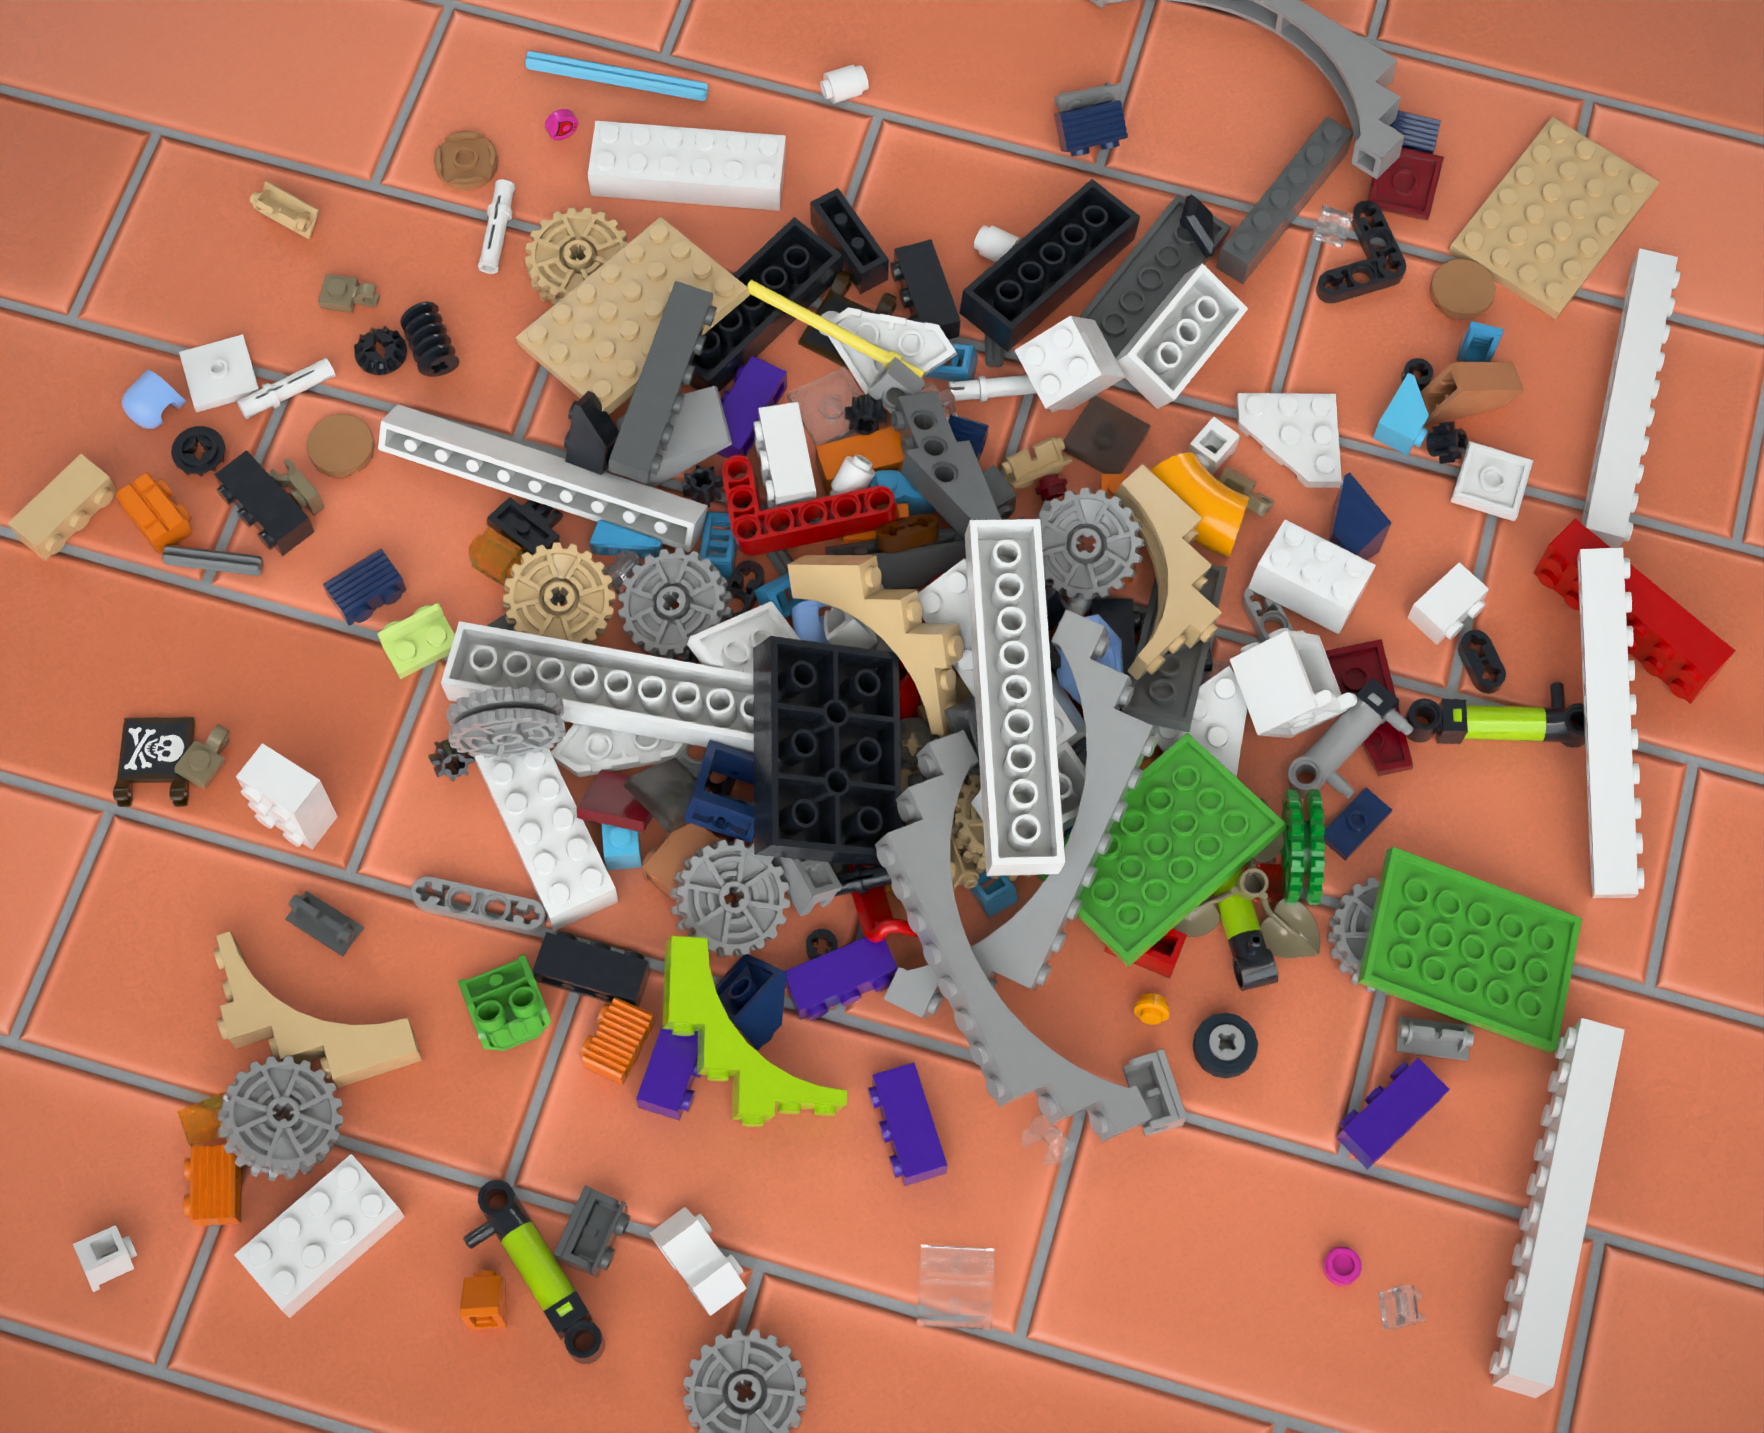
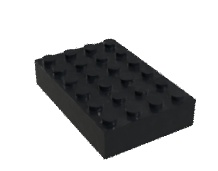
M770 636L753 648L754 855L879 866L881 864L877 858L875 844L888 832L902 828V819L898 813V804L895 800L902 794L899 657L894 652Z

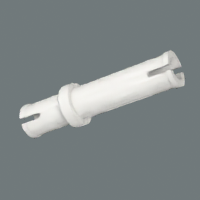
M504 179L495 182L492 204H489L486 212L489 218L478 267L480 271L488 274H495L499 270L498 266L506 227L513 214L511 203L516 186L511 181Z
M325 357L323 360L271 385L269 382L263 384V389L236 401L247 420L249 417L270 407L274 409L280 407V402L336 375L329 360Z
M984 375L978 376L977 380L948 382L951 403L979 399L980 402H987L988 398L1037 394L1028 375L988 379Z

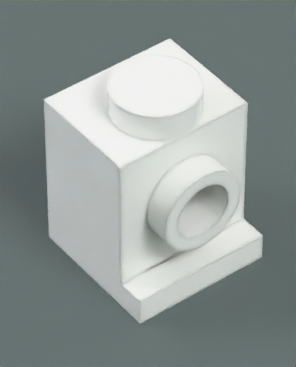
M1213 417L1190 443L1188 453L1196 454L1204 467L1211 474H1214L1226 459L1234 454L1240 435Z
M116 1225L73 1244L93 1292L100 1289V1284L134 1269L131 1259L137 1256L129 1235L121 1238Z

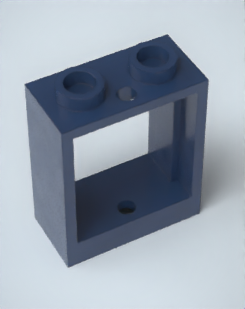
M709 740L683 821L751 843L754 837V804L752 807L704 791L709 770L754 785V755Z

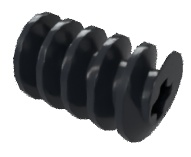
M426 301L406 310L401 316L400 323L405 337L409 341L408 344L413 352L414 360L417 362L419 372L425 376L438 377L454 371L460 362L458 357L455 356L454 346L450 345L451 338L446 334L447 329L442 324V316L437 313L439 310L438 306L433 302Z

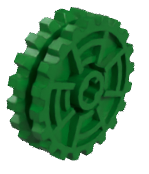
M1286 789L1281 819L1286 823V830L1283 831V847L1280 851L1284 902L1286 905H1296L1303 887L1304 897L1308 904L1319 905L1323 892L1322 884L1324 883L1325 825L1323 822L1324 810L1322 809L1321 792L1319 789H1309L1304 797L1302 807L1301 798L1297 790Z

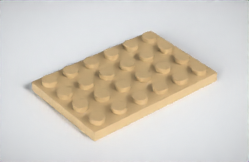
M1552 117L1454 240L1448 252L1459 259L1478 262L1487 268L1495 282L1554 319H1557L1648 201L1660 182Z
M660 217L515 338L522 349L579 398L587 391L595 393L602 404V411H606L609 415L630 398L635 391L675 281L713 293L712 306L717 307L712 325H705L702 335L743 302L750 294L747 286Z

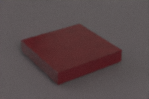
M1402 148L1400 157L1378 179L1372 178L1367 200L1376 203L1381 211L1428 221L1444 157Z
M601 769L577 806V818L644 832L667 794V783Z

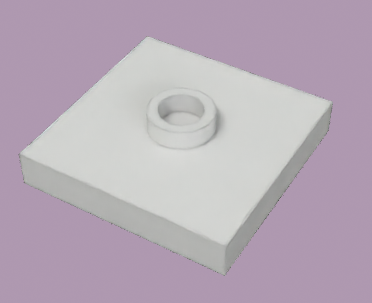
M243 334L179 352L196 413L237 402L236 400L259 390Z
M1469 441L1450 502L1515 522L1533 460Z

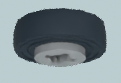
M1220 1013L1210 1016L1200 1024L1194 1034L1192 1047L1195 1059L1203 1070L1215 1077L1231 1078L1241 1075L1250 1068L1257 1056L1258 1041L1256 1033L1248 1021L1235 1014Z

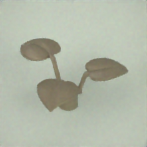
M1260 798V800L1267 805L1265 799ZM1283 832L1246 864L1248 870L1238 876L1234 888L1214 898H1211L1210 895L1173 928L1187 934V937L1203 936L1211 932L1219 923L1220 915L1214 904L1236 894L1246 900H1254L1259 897L1265 913L1269 916L1261 923L1260 928L1266 947L1271 950L1274 956L1288 959L1316 956L1320 952L1319 931L1310 911L1300 902H1297L1296 905H1286L1284 899L1277 903L1273 911L1270 908L1267 899L1268 894L1266 893L1269 885L1268 877L1253 864V860L1260 863L1269 862L1280 853L1283 847Z

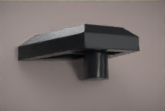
M1191 194L1186 197L1180 225L1183 229L1188 230L1204 256L1209 258L1214 254L1213 214L1199 199Z

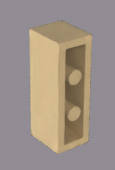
M80 454L9 521L8 525L22 543L46 561L51 555L58 553L64 547L65 542L76 531L82 530L100 508L106 507L112 501L117 490L106 473Z

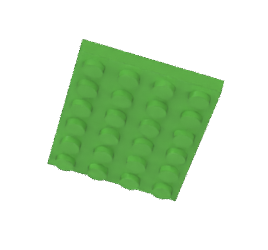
M1188 732L1143 770L1142 777L1135 790L1129 789L1124 799L1128 803L1126 812L1120 822L1114 821L1109 832L1110 835H1113L1111 844L1105 855L1099 853L1094 867L1098 868L1094 881L1089 888L1084 886L1078 898L1082 901V906L1077 917L1127 967L1133 964L1286 830V823ZM1068 834L1064 838V848L1067 844L1070 834ZM1039 874L1036 876L1044 882L1049 874Z
M1391 847L1386 851L1357 982L1551 1053L1557 1050L1582 918L1396 847Z

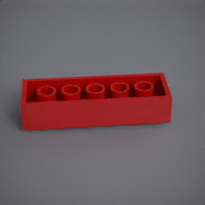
M1575 518L1548 545L1533 573L1538 576L1539 581L1545 587L1553 589L1562 596L1570 608L1580 612L1577 561L1580 549L1611 547ZM1630 564V579H1624L1625 592H1631L1632 611L1626 613V625L1633 627V646L1627 647L1628 654H1631L1642 663L1644 669L1649 674L1657 676L1666 683L1675 696L1685 699L1691 704L1716 678L1736 650Z

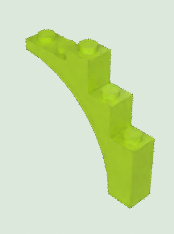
M671 936L665 943L662 1029H671L672 1034L678 1036L694 1035V1031H698L697 1074L707 1075V1080L728 1081L729 1076H733L732 1120H742V1125L747 1127L764 1126V1122H768L775 1116V1108H778V1113L799 1114L800 1109L814 1110V1115L834 1116L836 1111L841 1110L847 1105V1090L822 1087L793 1077L768 1062L746 1042L729 1019L717 995L709 966L708 938Z

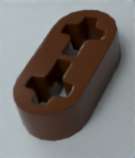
M919 514L880 525L876 529L877 547L885 553H896L930 544L939 537L938 520L930 514Z

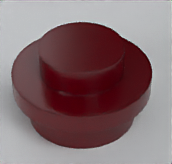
M1058 474L1039 480L1040 486L1035 488L1036 494L1041 496L1042 501H1049L1063 496L1064 492H1067L1066 485L1068 482L1066 478L1059 479Z

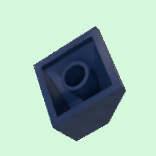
M1349 472L1343 478L1333 505L1328 541L1368 560L1380 552L1391 522Z
M745 954L716 984L715 988L731 1022L746 1042L758 1051L772 1039L775 1031L782 1025L786 974L783 970Z

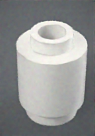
M852 64L824 73V80L820 81L823 97L826 100L830 99L833 104L860 96L863 91L869 89L867 75L861 65L855 67Z
M984 225L979 230L973 247L979 251V255L996 262L1021 241V238L994 225L991 227Z
M855 454L854 457L847 456L831 483L832 490L830 495L833 496L868 488L875 475V471L871 468L872 462L858 454Z

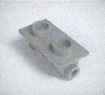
M1106 82L1105 85L1087 88L1084 91L1077 90L1067 93L1061 91L1060 95L1054 97L1055 106L1062 112L1109 100H1121L1120 83L1111 85L1109 82Z
M1398 1017L1396 1052L1463 1061L1469 1060V1046H1472L1474 1041V1032L1470 1031L1469 1025Z

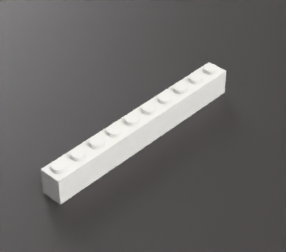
M1641 248L1631 264L1581 521L1585 527L1611 548H1620L1623 541L1628 542L1632 534L1633 522H1629L1630 512L1634 513L1639 499V494L1634 493L1635 484H1639L1642 479L1644 465L1639 463L1641 455L1644 456L1647 451L1650 439L1649 436H1645L1646 427L1651 426L1655 413V408H1651L1650 404L1651 399L1656 398L1660 386V380H1656L1655 377L1656 372L1661 371L1665 359V353L1660 352L1661 345L1666 343L1669 336L1670 325L1666 324V318L1670 317L1673 312L1675 298L1671 297L1672 289H1676L1680 278V271L1676 270L1678 257Z
M399 404L381 421L378 450L596 522L603 520L660 539L663 544L675 548H683L687 552L691 551L703 533L708 505L607 472L599 475L567 463L564 458Z
M1623 548L1580 549L1577 561L1592 898H1635L1638 895V889H1644V869L1637 868V854H1642L1643 839L1642 833H1636L1635 819H1641L1640 798H1634V784H1639L1640 771L1639 764L1633 763L1632 750L1638 749L1637 728L1631 729V715H1636L1637 705L1636 695L1629 692V681L1635 680L1634 660H1628L1627 648L1633 646V627L1626 625V613L1632 611L1631 592H1625L1624 580L1630 579V559L1623 558Z

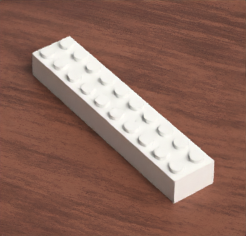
M1040 519L970 520L965 533L986 875L1059 874L1065 864Z
M461 621L458 623L441 680V686L447 699L457 702V699L460 697L468 698L470 693H484L486 689L502 690L504 687H512L513 689L530 687V690L533 691L543 689L545 694L554 693L556 698L562 699L564 715L561 716V719L565 722L707 747L709 740L754 755L753 674Z
M1581 1018L1573 1028L1569 1027L1564 1038L1560 1037L1558 1040L1557 1050L1554 1054V1057L1559 1059L1557 1071H1552L1547 1088L1549 1092H1552L1550 1105H1545L1540 1122L1541 1126H1545L1543 1139H1538L1533 1159L1538 1161L1536 1174L1531 1173L1526 1188V1194L1531 1196L1529 1209H1523L1519 1222V1230L1524 1231L1521 1244H1516L1512 1256V1265L1517 1267L1514 1280L1509 1279L1504 1294V1300L1509 1302L1507 1315L1501 1316L1497 1328V1337L1502 1338L1499 1352L1494 1351L1489 1367V1373L1494 1374L1492 1386L1533 1398L1539 1397L1554 1387L1624 1029Z

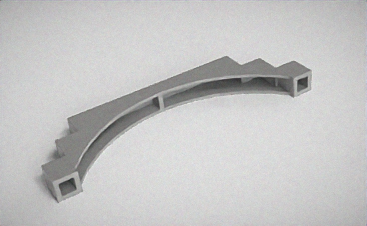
M1090 0V1L1093 2L1094 4L1098 5L1099 7L1103 8L1107 3H1116V2L1134 1V0ZM1163 0L1203 5L1226 11L1253 21L1276 33L1310 59L1329 80L1340 97L1349 117L1355 140L1351 164L1378 179L1400 157L1404 135L1389 126L1396 120L1401 100L1400 96L1387 89L1393 82L1397 59L1389 53L1382 51L1364 38L1354 34L1300 0Z
M1067 609L1051 642L1055 648L1063 651L1072 670L1081 698L1086 726L1087 748L1084 788L1078 814L1064 848L1065 864L1059 874H1049L1033 897L1009 921L987 938L971 946L976 960L994 990H996L998 981L994 980L996 973L1036 991L1038 984L1041 986L1045 985L1052 970V967L1048 965L1053 952L1059 953L1066 941L1067 934L1063 932L1069 919L1075 920L1082 906V901L1078 898L1084 886L1089 888L1094 881L1098 868L1094 867L1099 853L1105 855L1111 844L1113 835L1109 834L1114 821L1120 822L1126 812L1128 803L1124 799L1129 789L1135 790L1140 782L1143 770L1139 769L1143 758L1144 756L1150 757L1158 742V737L1154 736L1156 730L1153 725L1119 711L1121 706L1127 707L1133 695L1134 688L1131 687V678L1096 661L1097 657L1102 658L1105 655L1110 644V638L1107 637L1109 632L1106 627ZM926 965L912 970L898 967L884 1000L921 1018L929 1019L930 1014H937L944 996L940 994L939 980L933 967Z
M964 730L929 742L916 754L919 770L927 780L908 787L895 799L898 804V813L901 819L907 823V826L888 832L875 844L880 864L886 868L891 878L893 892L901 900L908 914L909 926L913 932L917 933L923 946L924 958L933 967L939 980V989L942 995L948 999L955 1013V1023L959 1030L964 1032L970 1045L971 1057L983 1072L988 1093L996 1100L998 1106L1001 1107L1035 1092L1038 1097L1039 1109L1048 1118L1051 1125L1087 1110L1090 1125L1093 1131L1099 1135L1102 1142L1152 1119L1137 1085L1127 1088L1101 1079L1077 1067L1051 1050L1009 1010L988 981L972 952L963 929L954 896L950 867V839L955 807L968 771L979 760Z

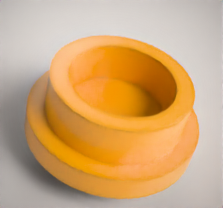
M1147 993L1141 995L1139 1001L1135 1003L1134 1014L1145 1024L1157 1025L1169 1018L1170 1008L1163 996Z

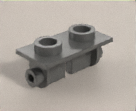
M308 891L302 896L296 894L292 897L289 907L293 909L285 918L286 921L342 957L364 929L363 926Z

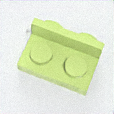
M439 603L432 606H423L417 609L412 616L402 621H393L387 624L377 634L383 650L400 679L448 656L455 636Z

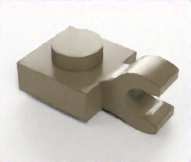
M326 274L318 302L322 309L353 312L355 304L377 307L380 295L375 293L376 285L369 283L360 284L358 278Z
M284 460L289 470L285 475H279L274 469H271V477L279 486L292 488L289 494L301 509L306 506L313 516L324 509L319 493L302 473L296 470L291 460Z
M1229 466L1223 471L1219 481L1229 488L1249 496L1247 508L1264 517L1265 513L1269 512L1274 501L1263 494L1253 492L1257 482Z
M217 724L210 733L205 745L195 740L175 765V773L205 790L224 765L225 758L219 754L230 741L227 738L230 731Z

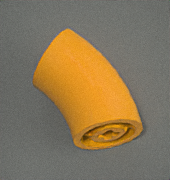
M1191 452L1172 456L1152 468L1150 472L1202 517L1201 522L1195 529L1199 535L1194 541L1214 552L1230 557L1250 497L1220 482L1204 467L1196 454Z

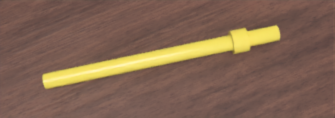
M750 280L748 283L749 294L882 363V368L896 357L921 379L923 378L925 371L904 361L903 356L893 350L887 352L753 280Z

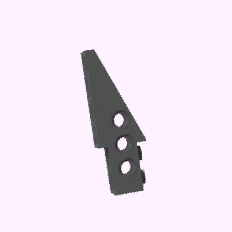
M932 391L898 396L895 411L891 413V422L893 429L899 431L901 436V447L904 454L901 468L902 475L964 539L970 520H1002L970 440L956 441L937 392Z

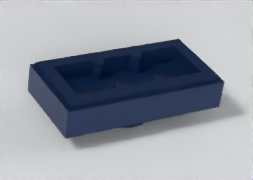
M1365 788L1325 829V844L1346 861L1391 814L1392 809L1368 788Z

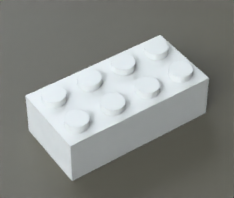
M1202 263L1187 272L1115 359L1125 378L1158 409L1177 398L1248 308Z
M350 1154L234 1255L276 1305L290 1318L405 1216L357 1159Z

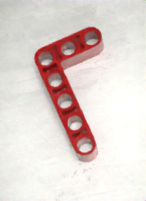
M734 455L729 457L722 466L731 531L739 550L748 556H756L874 531L880 525L896 521L899 517L894 494L885 486H875L763 510L758 480L750 460L742 455ZM746 473L742 478L734 479L738 474ZM743 503H751L746 508H739V506H741ZM888 504L883 510L875 509L878 505ZM855 511L852 516L842 517L845 512ZM815 518H822L819 523L809 524ZM782 525H789L783 531H776ZM749 532H756L750 538H743Z

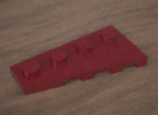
M1382 639L1325 651L1341 694L1349 692L1356 695L1373 677L1396 697ZM1388 722L1383 727L1379 725L1361 744L1378 776L1413 769L1406 735Z

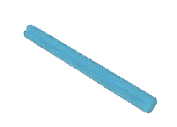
M531 50L527 52L525 59L526 68L530 70L705 101L709 91L706 82Z

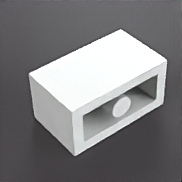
M1459 562L1413 604L1407 618L1438 645L1445 637L1449 640L1454 638L1464 626L1461 623L1468 616L1472 619L1475 618L1485 608L1487 604L1484 602L1489 588Z

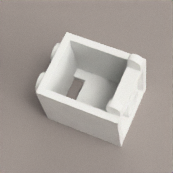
M1069 316L1015 350L1045 409H1050L1051 413L1058 410H1072L1125 378L1096 321L1092 319Z
M1288 628L1278 629L1268 635V640L1262 643L1248 644L1240 649L1241 654L1230 659L1255 730L1259 736L1292 738L1348 711L1347 709L1357 703V696L1354 693L1347 692L1341 694L1319 635L1308 634L1304 631H1290Z

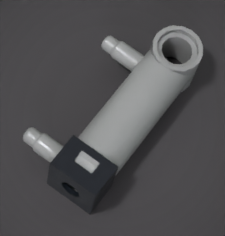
M1373 677L1356 694V705L1347 709L1348 711L1344 712L1303 757L1297 758L1290 765L1288 771L1290 789L1297 790L1300 798L1304 799L1309 789H1319L1321 792L1325 782L1330 784L1339 793L1350 798L1355 790L1336 772L1337 769L1379 725L1383 727L1388 722L1405 735H1409L1413 731V727L1397 712L1399 710V699ZM1302 772H1310L1316 777L1309 784H1302L1296 779Z

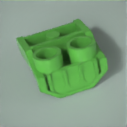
M525 954L518 956L519 959L468 980L464 978L458 980L483 1049L508 1050L538 1038L552 1022Z

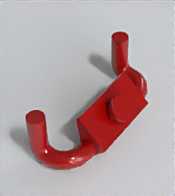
M848 864V872L853 871L854 867L862 865ZM883 886L872 888L866 894L851 893L863 933L867 940L878 943L883 941L890 933H899L918 938L917 933L912 931L907 920L893 918Z

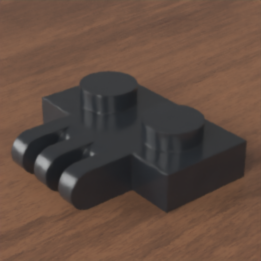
M509 497L487 517V525L524 554L528 552L534 555L537 546L543 545L546 549H552L553 543L560 542V535L553 531L552 528L560 522L563 514L559 510L551 513L553 507L544 504L538 508L541 503L532 500L521 506Z

